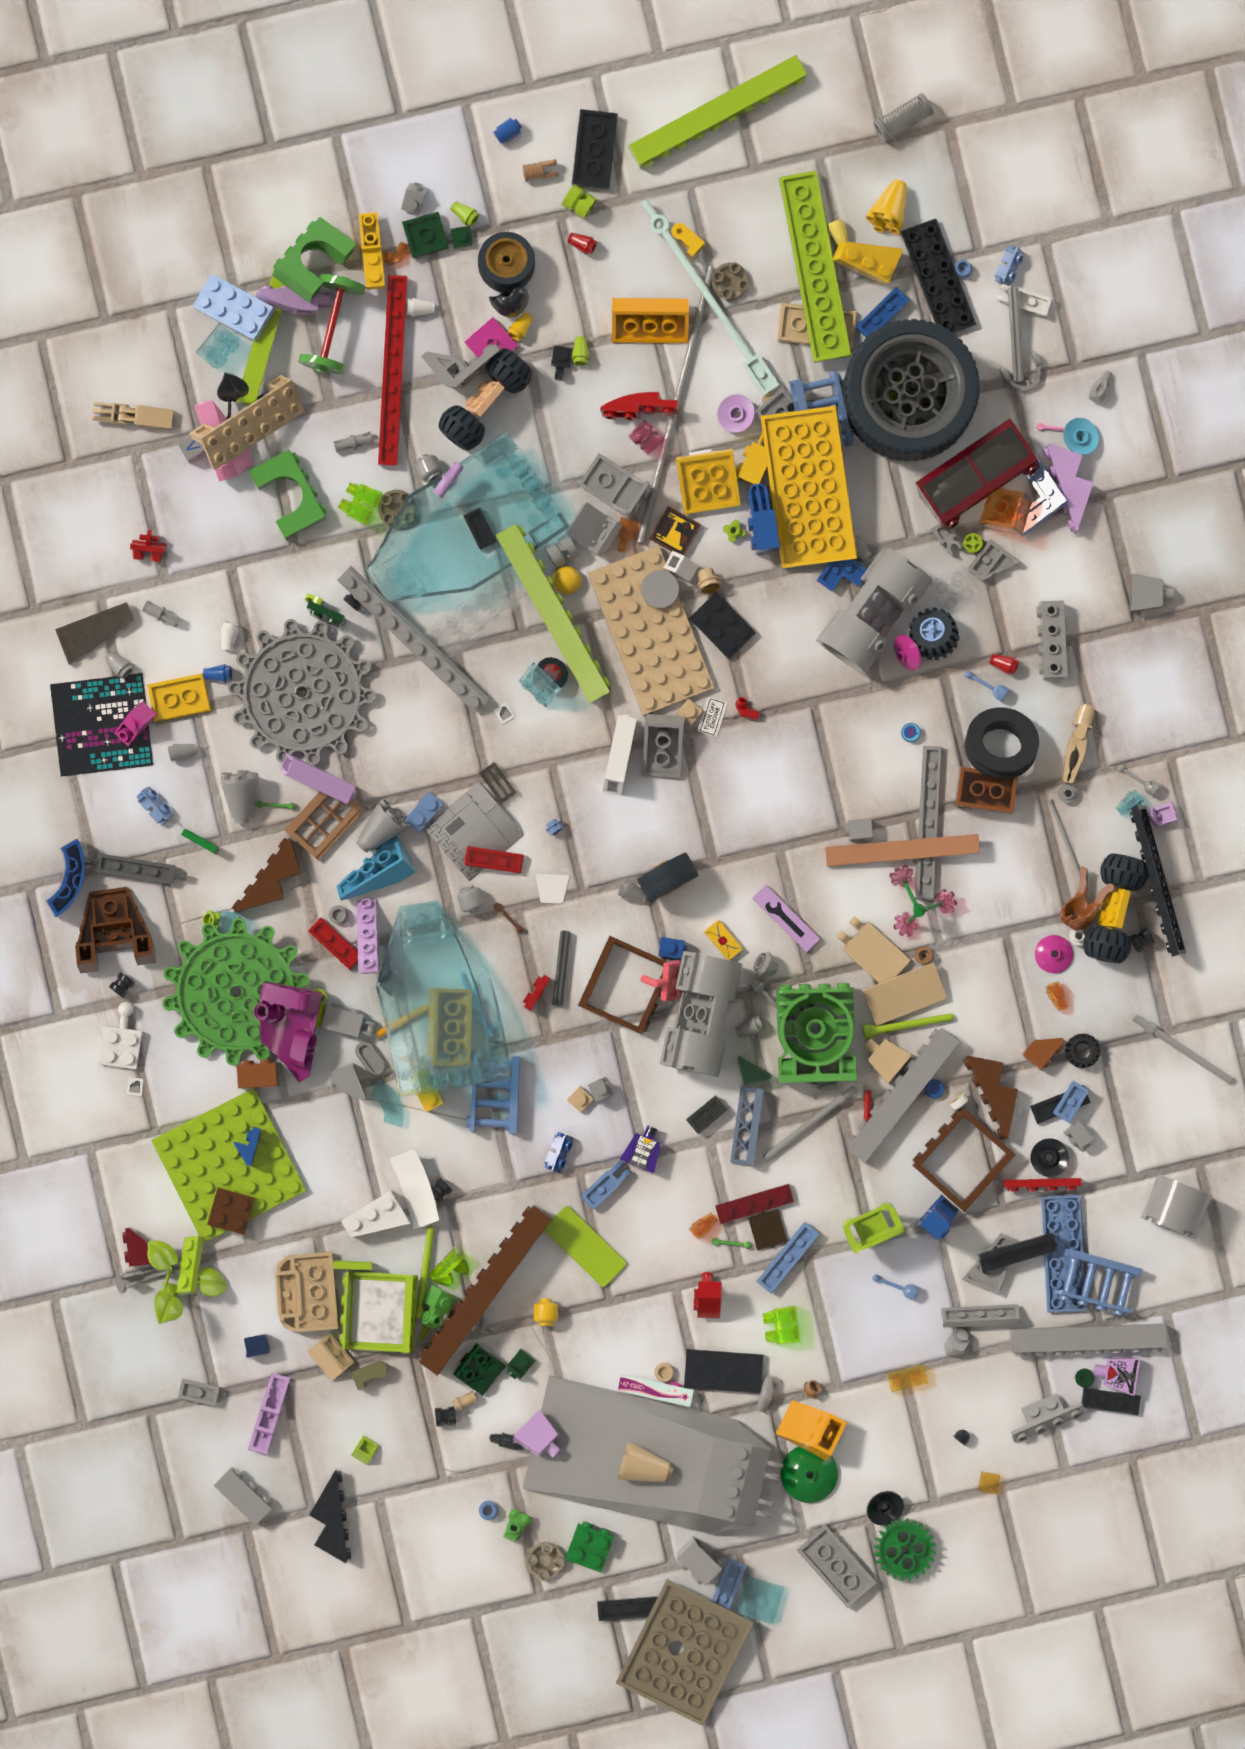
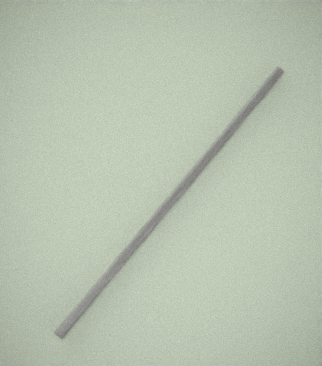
M708 267L704 284L709 291L712 284V275L715 272L713 267ZM702 293L674 400H678L679 407L707 303ZM678 414L669 416L637 543L644 544Z

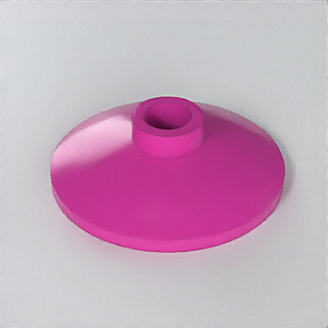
M906 635L897 636L894 640V651L897 659L908 670H917L922 662L918 646Z
M1046 936L1039 941L1035 948V960L1038 966L1048 973L1062 972L1072 962V947L1061 936ZM1053 950H1056L1058 952V956L1056 958L1051 956V952Z

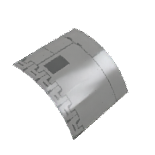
M479 782L424 828L468 881L472 880L485 868L464 865L467 846L506 851L524 835Z

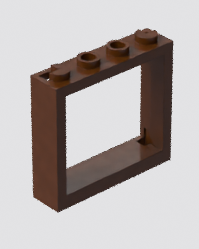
M609 935L578 1006L641 1034L642 1031L646 1032L649 1027L650 1021L647 1019L650 1013L654 1015L658 1004L655 1002L658 996L661 997L662 987L655 988L638 1026L587 1003L614 945L661 966H664V963L667 961Z
M962 1108L961 1110L957 1109L950 1116L952 1121L948 1125L944 1123L937 1131L940 1134L935 1139L932 1137L925 1144L927 1149L923 1153L918 1152L912 1159L914 1162L912 1166L965 1212L1016 1154L966 1109ZM965 1117L1005 1154L965 1199L960 1201L921 1165Z

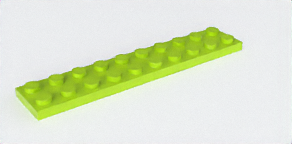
M817 171L779 177L813 363L850 357L851 351L834 261L832 260V250Z

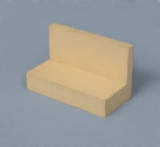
M331 1333L327 1334L307 1351L331 1381L354 1363L353 1359L342 1349V1346Z

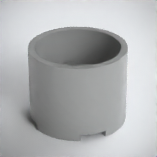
M1157 1175L1141 1218L1149 1220L1150 1217L1152 1218L1151 1222L1182 1235H1185L1187 1232L1189 1233L1188 1237L1195 1239L1212 1196L1170 1178Z

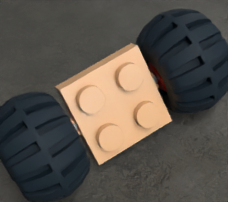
M501 348L502 351L496 353L486 364V372L494 381L489 379L483 381L478 386L477 393L467 399L464 408L458 405L452 406L443 412L439 420V430L443 435L465 451L477 447L484 438L485 427L476 416L481 417L503 389L513 394L525 389L531 381L532 370L530 366L507 348Z

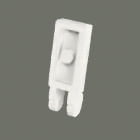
M1002 284L1000 289L1008 292V288L1011 286ZM1018 287L1019 309L1047 317L1053 298ZM997 296V301L1009 304L1007 297Z

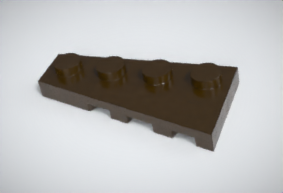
M125 602L55 629L68 664L70 665L133 621L134 618L128 603Z

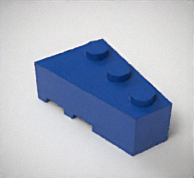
M941 1194L917 1221V1224L934 1239H943L950 1232L948 1228L959 1209Z

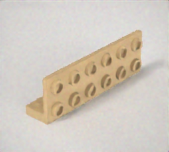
M278 375L265 384L267 390L270 391L269 393L215 428L204 423L190 432L192 440L203 445L212 469H218L304 413V408L291 379Z

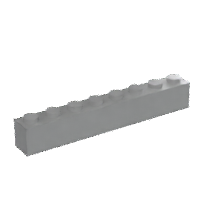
M943 1028L939 1030L934 1029L929 1036L931 1040L927 1046L923 1044L917 1051L919 1056L916 1060L911 1059L905 1067L907 1069L903 1076L901 1074L898 1075L893 1082L895 1084L894 1088L891 1091L888 1089L881 1097L883 1102L880 1106L876 1104L870 1111L872 1115L868 1121L864 1119L858 1127L860 1130L856 1136L852 1134L846 1142L848 1145L846 1149L863 1163L869 1159L959 1044V1041Z
M1166 1324L1010 1329L1011 1352L1015 1353V1356H1027V1352H1035V1356L1046 1355V1352L1053 1351L1054 1355H1066L1065 1351H1073V1354H1085V1350H1092L1093 1354L1104 1353V1350H1112V1353H1123V1349H1131V1352H1143L1142 1348H1150V1352L1162 1351V1348H1167Z

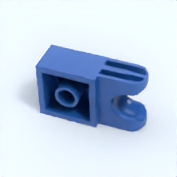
M754 484L750 487L748 494L750 518H748L747 523L749 532L752 531L753 537L750 539L751 550H755L756 555L778 552L780 545L774 509L770 510L767 488L763 484Z

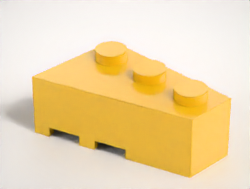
M841 242L832 260L881 285L889 284L903 249L855 242Z

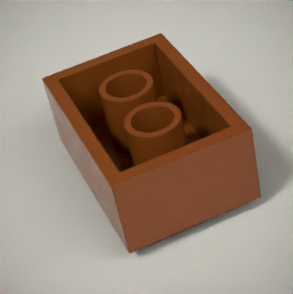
M960 767L954 806L1012 814L1018 777L1004 780L994 779L985 776L976 769Z

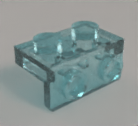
M219 323L195 353L213 368L218 369L226 363L227 356L239 347L241 339Z

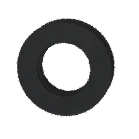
M1005 707L991 708L979 713L971 721L965 738V753L971 765L980 773L994 779H1012L1027 772L1033 765L1039 748L1038 731L1032 721L1021 712ZM996 729L1007 730L1019 739L1021 749L1016 755L1011 757L995 756L985 748L983 744L984 735Z

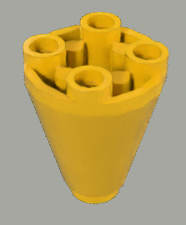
M893 180L869 209L866 219L873 225L875 231L879 233L887 231L896 235L900 234L904 223L908 191L907 184L904 181Z

